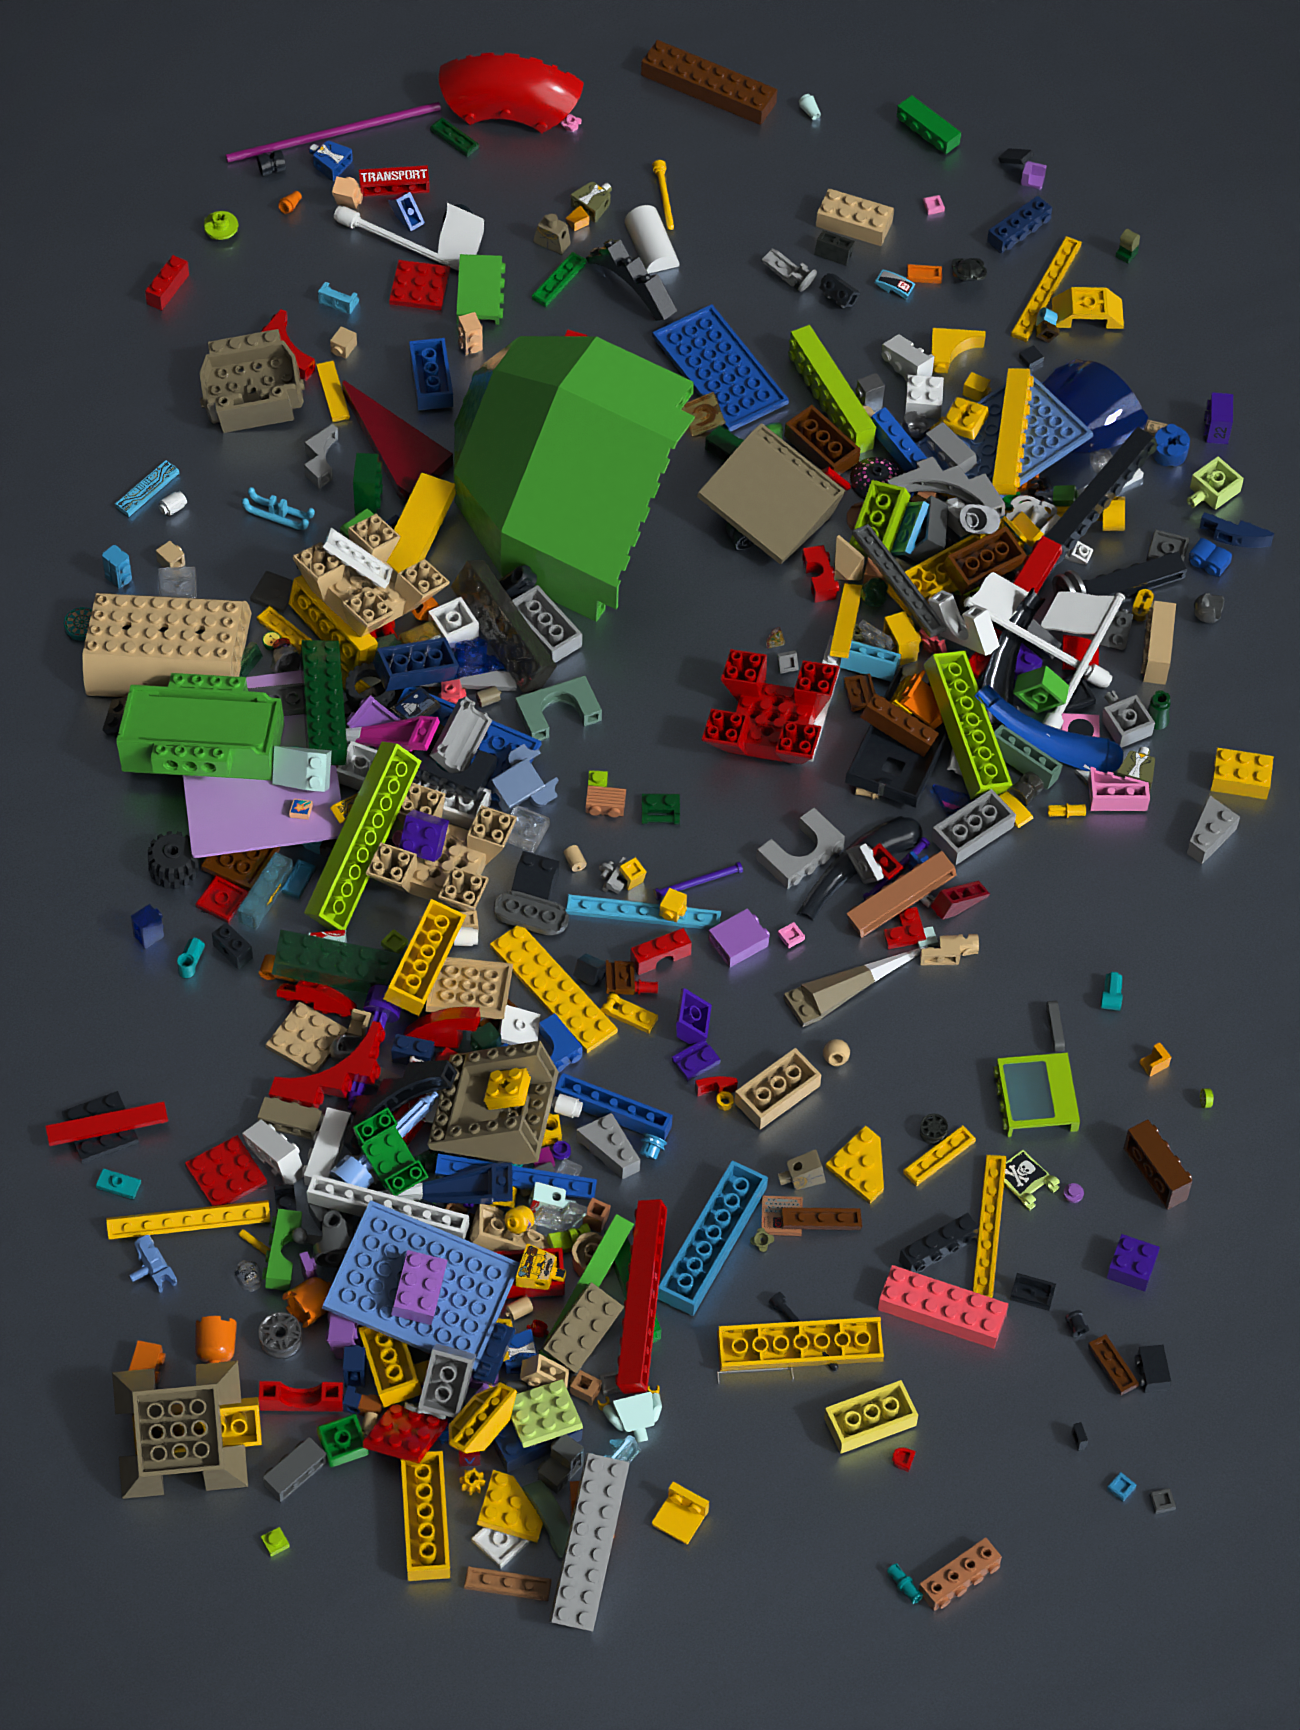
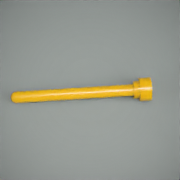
M657 160L652 163L653 172L658 176L667 228L673 230L674 223L664 176L667 169L666 163L663 160Z

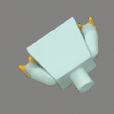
M656 1385V1391H652L650 1386H648L647 1393L611 1402V1405L609 1397L605 1396L606 1403L602 1404L597 1400L598 1407L604 1412L608 1421L618 1430L624 1433L633 1431L636 1443L647 1441L648 1437L645 1428L654 1426V1422L658 1420L662 1409L659 1395L660 1387Z

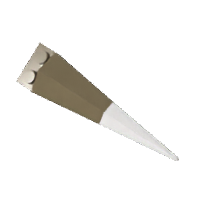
M927 946L801 984V987L784 993L783 999L801 1026L805 1027L821 1020L863 989L921 954V949H926Z

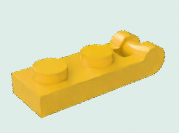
M609 993L607 1002L601 1007V1011L604 1014L650 1034L658 1020L657 1014L621 999L615 993Z

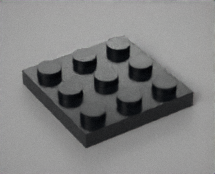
M116 1091L61 1112L66 1122L124 1110L125 1106L119 1092ZM131 1129L73 1142L83 1164L138 1144L139 1139L135 1130Z

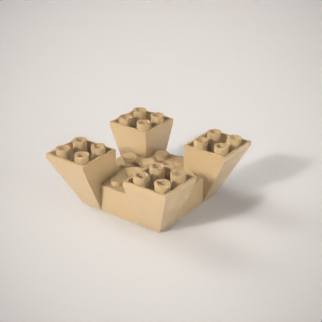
M374 514L348 528L350 541L391 567L387 560L398 543L400 535L377 514ZM322 542L293 556L294 562L312 592L360 637L416 609L450 583L426 559L399 573L393 569L389 584L384 589L373 584L368 577L358 574L353 567L343 564L335 555L328 554L323 548Z
M412 783L397 817L403 826L406 815L413 809L442 818L446 795L443 792ZM481 805L469 831L448 824L442 855L435 862L419 858L415 853L380 842L366 871V875L394 889L428 900L433 899L441 904L464 912L475 911L489 880L488 877L481 874L485 866L503 850L517 817Z

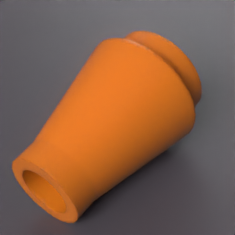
M294 191L281 198L278 204L279 210L284 214L292 213L298 202L302 199L300 192Z

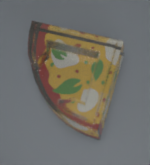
M780 627L773 629L767 637V649L785 645Z

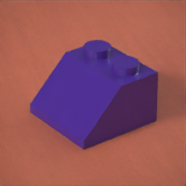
M682 988L680 993L676 1030L678 1038L693 1045L707 1039L712 1005L685 988Z

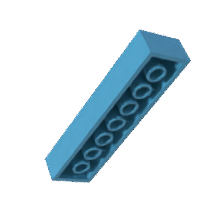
M733 1160L731 1161L661 1281L657 1299L694 1316L766 1191L767 1176Z

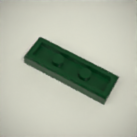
M440 118L430 126L431 132L466 157L479 148V143L444 118Z

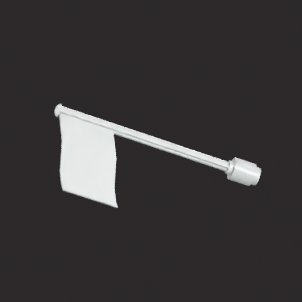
M447 203V213L440 234L438 253H435L362 220L359 212L345 206H338L334 213V219L340 224L352 229L355 226H359L445 266H450V268L459 271L460 254L477 255L484 232L483 218Z
M992 572L984 579L978 592L972 598L967 597L965 599V607L972 608L975 605H979L988 609L992 621L1074 668H1078L1079 660L1009 621L1029 592ZM1094 663L1091 666L1088 665L1084 672V679L1099 688L1106 689L1111 683L1112 675Z
M1078 592L1057 593L1041 626L1046 630L1073 634H1095L1069 683L1066 704L1056 707L1052 713H1047L1042 722L1043 724L1059 729L1063 725L1064 720L1061 715L1122 601L1125 600V596L1122 593H1116L1115 596H1095Z

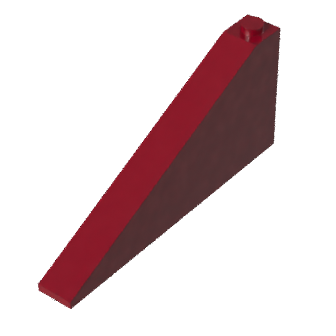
M345 380L342 382L344 397L374 453L378 454L379 461L382 462V468L401 500L408 502L421 473L440 478L453 465L452 452Z

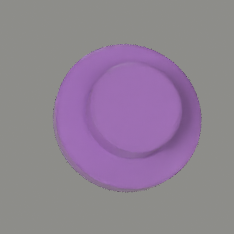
M1071 1183L1065 1187L1064 1197L1067 1201L1076 1203L1083 1198L1084 1190L1080 1185Z

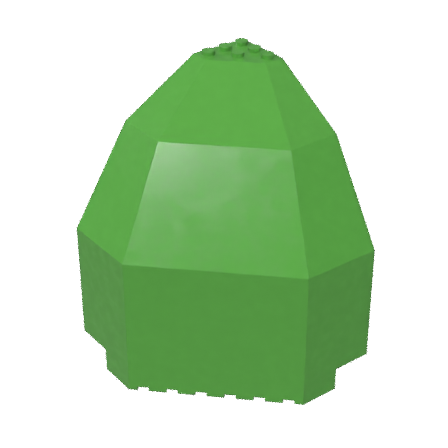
M519 336L473 373L472 381L464 396L458 417L454 422V484L456 490L454 501L502 577L518 566L527 565L537 575L535 586L538 585L552 601L595 622L605 611L606 605L613 609L618 608L619 585L621 582L618 578L621 570H626L631 558L628 555L631 546L635 547L641 533L638 531L640 523L646 521L650 511V507H648L651 497L655 498L661 484L657 482L661 473L665 474L670 461L667 458L670 449H675L677 442L695 419V416L681 410L693 394L694 382L597 336Z

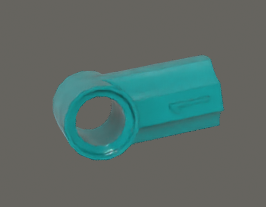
M193 937L189 939L183 953L177 958L178 974L182 978H190L195 974V967L205 948V943L198 938Z
M1111 972L1105 976L1101 1009L1121 1011L1123 994H1121L1122 975L1118 972Z

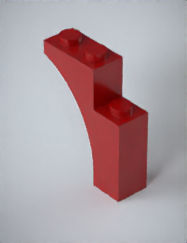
M280 309L277 314L272 316L268 325L262 328L261 332L279 330L281 340L287 344L296 357L300 379L306 382L316 370L315 359L300 351L291 342L286 332L288 323L287 311Z

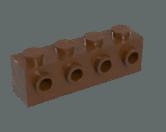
M876 693L860 716L863 720L922 757L926 755L939 734L933 728L923 724L917 718L904 712L900 707L893 705Z

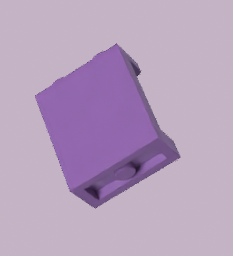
M370 695L361 701L358 711L356 713L353 712L348 717L347 726L349 728L365 727L400 721L401 719Z

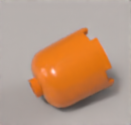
M312 1277L288 1290L282 1297L283 1300H287L288 1306L285 1307L287 1312L297 1318L303 1324V1328L308 1327L329 1312L323 1309L322 1306L332 1284L322 1278Z
M221 1316L201 1317V1322L196 1320L195 1351L199 1360L207 1364L228 1362L232 1359L235 1352L237 1322L234 1319L229 1318V1321L221 1320Z

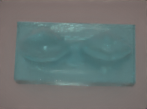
M628 1435L626 1439L610 1440V1446L614 1452L611 1455L603 1456L631 1462L641 1450L636 1439Z

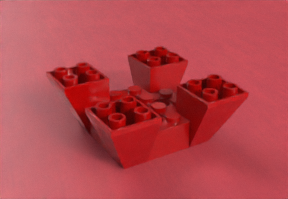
M730 649L721 681L738 701L736 712L711 709L702 741L732 754L800 765L811 760L821 732V726L814 725V722L831 698L840 667L803 660L795 688L766 683V654Z

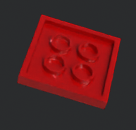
M398 260L389 304L442 311L450 275V266Z
M238 1135L185 1162V1167L210 1206L231 1204L267 1185V1179Z
M393 1404L390 1405L364 1439L363 1448L419 1464L447 1427L448 1420L447 1418L439 1419L431 1414H418L417 1412L405 1409L404 1406Z

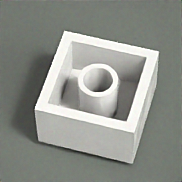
M908 375L905 414L916 411L919 417L925 416L926 418L940 419L944 377Z
M462 597L428 611L430 627L436 636L441 634L442 638L446 637L450 648H454L479 636V623Z

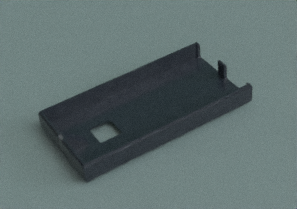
M899 665L884 695L887 701L891 700L900 682L907 677L902 674L903 666ZM912 713L911 716L917 718L920 722H922L923 724L927 725L926 723H924L922 720H920L917 716H915V715ZM944 722L935 729L939 734L924 757L870 724L846 773L845 783L916 808L949 739ZM888 757L906 763L900 776L882 771Z

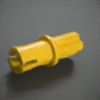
M1068 803L1065 805H1049L1047 813L1049 817L1066 816V818H1069V816H1085L1086 805H1069Z

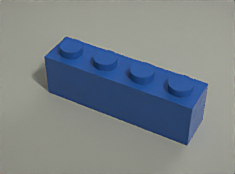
M886 407L871 416V420L876 426L875 436L905 473L917 469V462L927 459Z

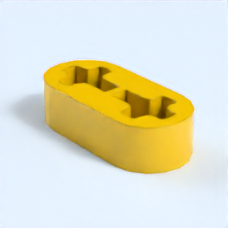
M1142 589L1138 592L1131 612L1134 620L1144 621L1147 618L1149 607L1152 606L1154 598L1152 591ZM1144 596L1148 597L1145 602H1142ZM1140 608L1143 609L1141 614L1137 613Z

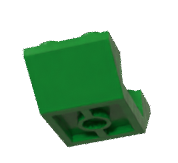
M386 1108L354 1126L353 1130L360 1149L380 1183L391 1195L397 1196L429 1176L420 1161H415L396 1128L398 1124L389 1108Z

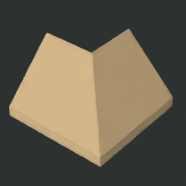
M840 535L836 537L834 579L860 581L863 576L865 557Z

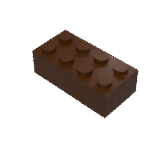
M810 405L785 423L784 437L821 470L830 467L841 475L859 462L861 449L813 405Z
M1006 526L948 555L942 567L959 592L964 595L980 587L990 573L994 572L1002 576L1021 566L1027 555Z
M1147 1119L1128 1129L1123 1149L1165 1208L1169 1210L1186 1201L1192 1185V1176L1181 1166L1180 1159L1171 1152L1168 1142L1161 1138L1157 1127L1154 1124L1152 1125Z

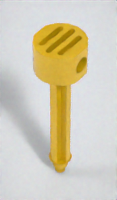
M1114 497L1109 507L1104 509L1099 515L1097 521H1103V531H1125V497ZM1055 506L1057 507V515L1062 517L1070 506ZM1044 508L1049 514L1051 513L1050 508Z

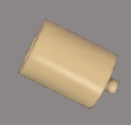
M577 845L569 846L564 850L563 854L572 871H581L586 867L587 863Z
M525 1295L507 1304L505 1315L515 1321L534 1311L530 1299Z

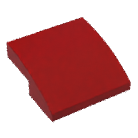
M1063 635L1062 651L1081 662L1092 640L1078 636ZM1099 646L1089 663L1090 666L1093 663L1099 666ZM1062 661V669L1077 670Z

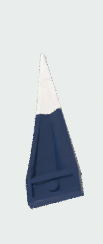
M512 1162L492 1163L451 1176L418 1183L397 1195V1197L416 1202L420 1199H425L431 1203L493 1204V1202L513 1201ZM387 1190L378 1191V1192L390 1194Z

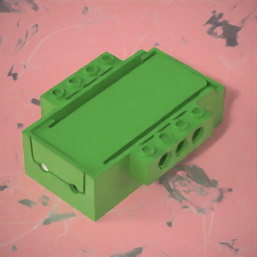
M171 673L168 687L130 685L116 741L122 772L272 781L274 746H280L285 725L281 698H271L264 692H249L246 677Z

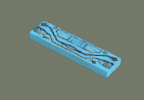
M165 460L115 503L116 508L130 517L179 474V469Z

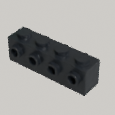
M966 1213L901 1249L899 1262L906 1270L915 1273L920 1272L947 1255L955 1253L963 1246L973 1243L978 1237L979 1227L969 1213Z

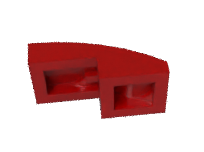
M716 1076L695 1080L697 1097L716 1091L717 1094L723 1091L733 1093L737 1090L738 1086L737 1078Z

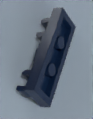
M496 1322L473 1375L474 1380L494 1385L515 1334V1328Z

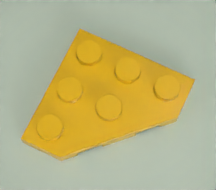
M864 1126L826 1163L825 1167L871 1204L884 1190L881 1138L867 1126Z
M493 1470L477 1525L537 1543L543 1522L536 1509L513 1475Z

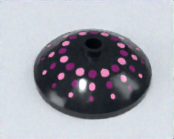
M869 457L859 461L853 467L850 473V484L853 491L859 497L865 499L872 480L887 483V480L903 475V472L896 463L889 459Z

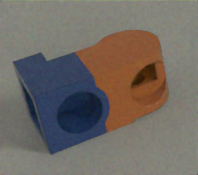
M347 1386L342 1403L343 1412L364 1416L366 1412L381 1415L382 1401L378 1395L356 1393V1387Z

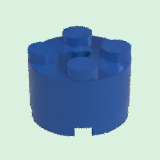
M1168 424L1159 429L1154 436L1158 446L1153 453V458L1157 463L1165 467L1181 465L1187 458L1190 445V437L1187 432L1175 424Z

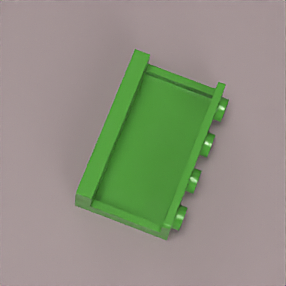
M460 254L457 324L459 316L473 312L476 313L478 319L495 320L496 325H499V319H503V308H500V303L504 304V293H501V288H504L505 278H501L502 273H505V263H502V256Z

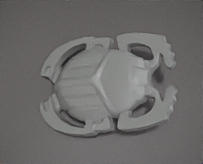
M1019 495L1010 502L1014 509L1012 512L1006 513V517L1013 521V518L1023 511L1039 527L1046 525L1047 519L1057 514V507L1046 501L1041 502L1032 496ZM1030 499V501H1023L1022 503H1019L1022 500ZM1045 507L1051 509L1050 514L1044 509Z

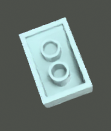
M274 746L272 784L325 792L330 786L331 750Z

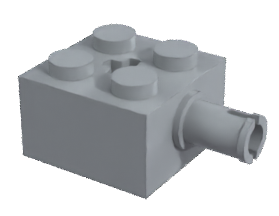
M1112 690L1111 693L1110 691L1106 693L1104 698L1108 701L1109 706L1104 707L1101 720L1114 741L1121 748L1152 736L1155 722L1137 695L1120 701L1115 691Z

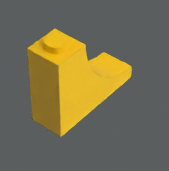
M933 328L931 337V354L934 356L932 372L948 373L949 366L957 355L969 349L984 348L986 331Z

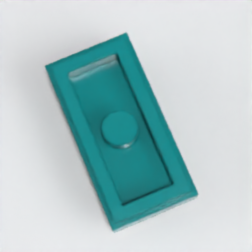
M103 1168L96 1183V1189L134 1200L141 1185V1180Z

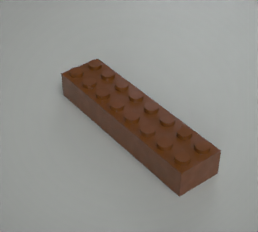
M660 40L654 43L641 61V76L759 125H762L777 103L776 88Z

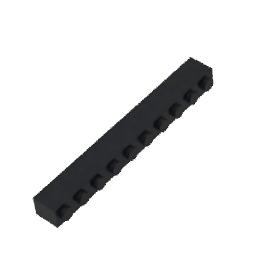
M1137 427L1046 534L1045 537L1062 545V554L1048 577L1053 573L1054 568L1064 560L1065 555L1075 547L1081 536L1087 533L1092 523L1098 520L1103 510L1109 507L1113 498L1120 494L1124 485L1133 478L1135 472L1144 465L1146 459L1156 451L1158 444L1153 435Z

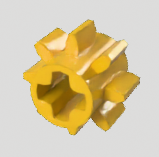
M475 1468L470 1471L464 1470L465 1477L459 1478L460 1483L463 1484L461 1486L462 1491L467 1490L470 1496L476 1492L480 1494V1486L484 1487L486 1485L485 1480H482L484 1477L483 1472L478 1473Z

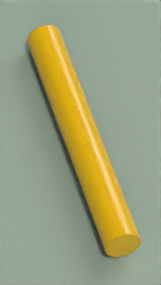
M244 1229L239 1233L241 1238L266 1255L267 1250L271 1251L268 1246Z

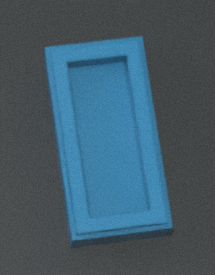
M298 859L282 888V893L300 899L316 870V866Z

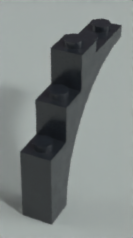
M609 239L604 242L602 248L596 247L592 249L590 255L585 257L588 264L603 266L613 271L630 285L643 300L656 321L665 320L677 312L659 275L648 274L640 257L632 258L629 256L621 239Z
M971 591L968 595H953L961 616L970 609V607L964 606L965 599L967 597L972 598L977 592ZM1032 619L1027 631L1059 649L1062 644L1037 621ZM1023 620V622L1021 623V628H1024L1026 626V620ZM992 621L993 627L1003 632L1005 627ZM1023 638L1022 643L1040 658L1054 659L1055 656Z
M448 1060L409 1062L402 1078L383 1079L376 1095L357 1096L350 1111L354 1118L343 1142L344 1146L352 1155H360L362 1150L353 1130L354 1126L386 1108H389L390 1112L393 1113L410 1100L423 1094L451 1088L457 1075L455 1068Z

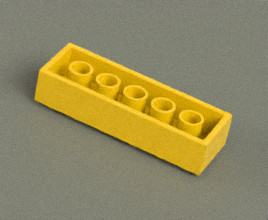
M303 575L294 578L288 604L322 641H339L340 659L345 667L353 671L357 665L361 666L362 663L370 664V662H373L378 646L376 639L370 634L360 637L312 592Z
M433 899L430 900L387 989L384 1000L415 1015H420L465 920V914Z
M258 1397L241 1398V1403L220 1405L223 1447L262 1445ZM174 1404L171 1407V1411L175 1415H180L183 1412V1407L181 1404ZM132 1413L135 1454L137 1455L134 1413ZM197 1422L194 1425V1431L197 1434H203L206 1431L205 1424ZM176 1424L173 1427V1433L176 1436L184 1434L185 1429L183 1425ZM155 1426L152 1429L153 1437L161 1438L163 1436V1429L160 1426ZM179 1445L175 1448V1453L186 1452V1448Z
M443 1451L427 1452L419 1464L401 1459L408 1581L450 1578Z

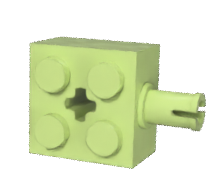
M1218 456L1192 475L1190 489L1195 493L1187 498V503L1194 508L1204 500L1216 510L1241 492L1244 478Z

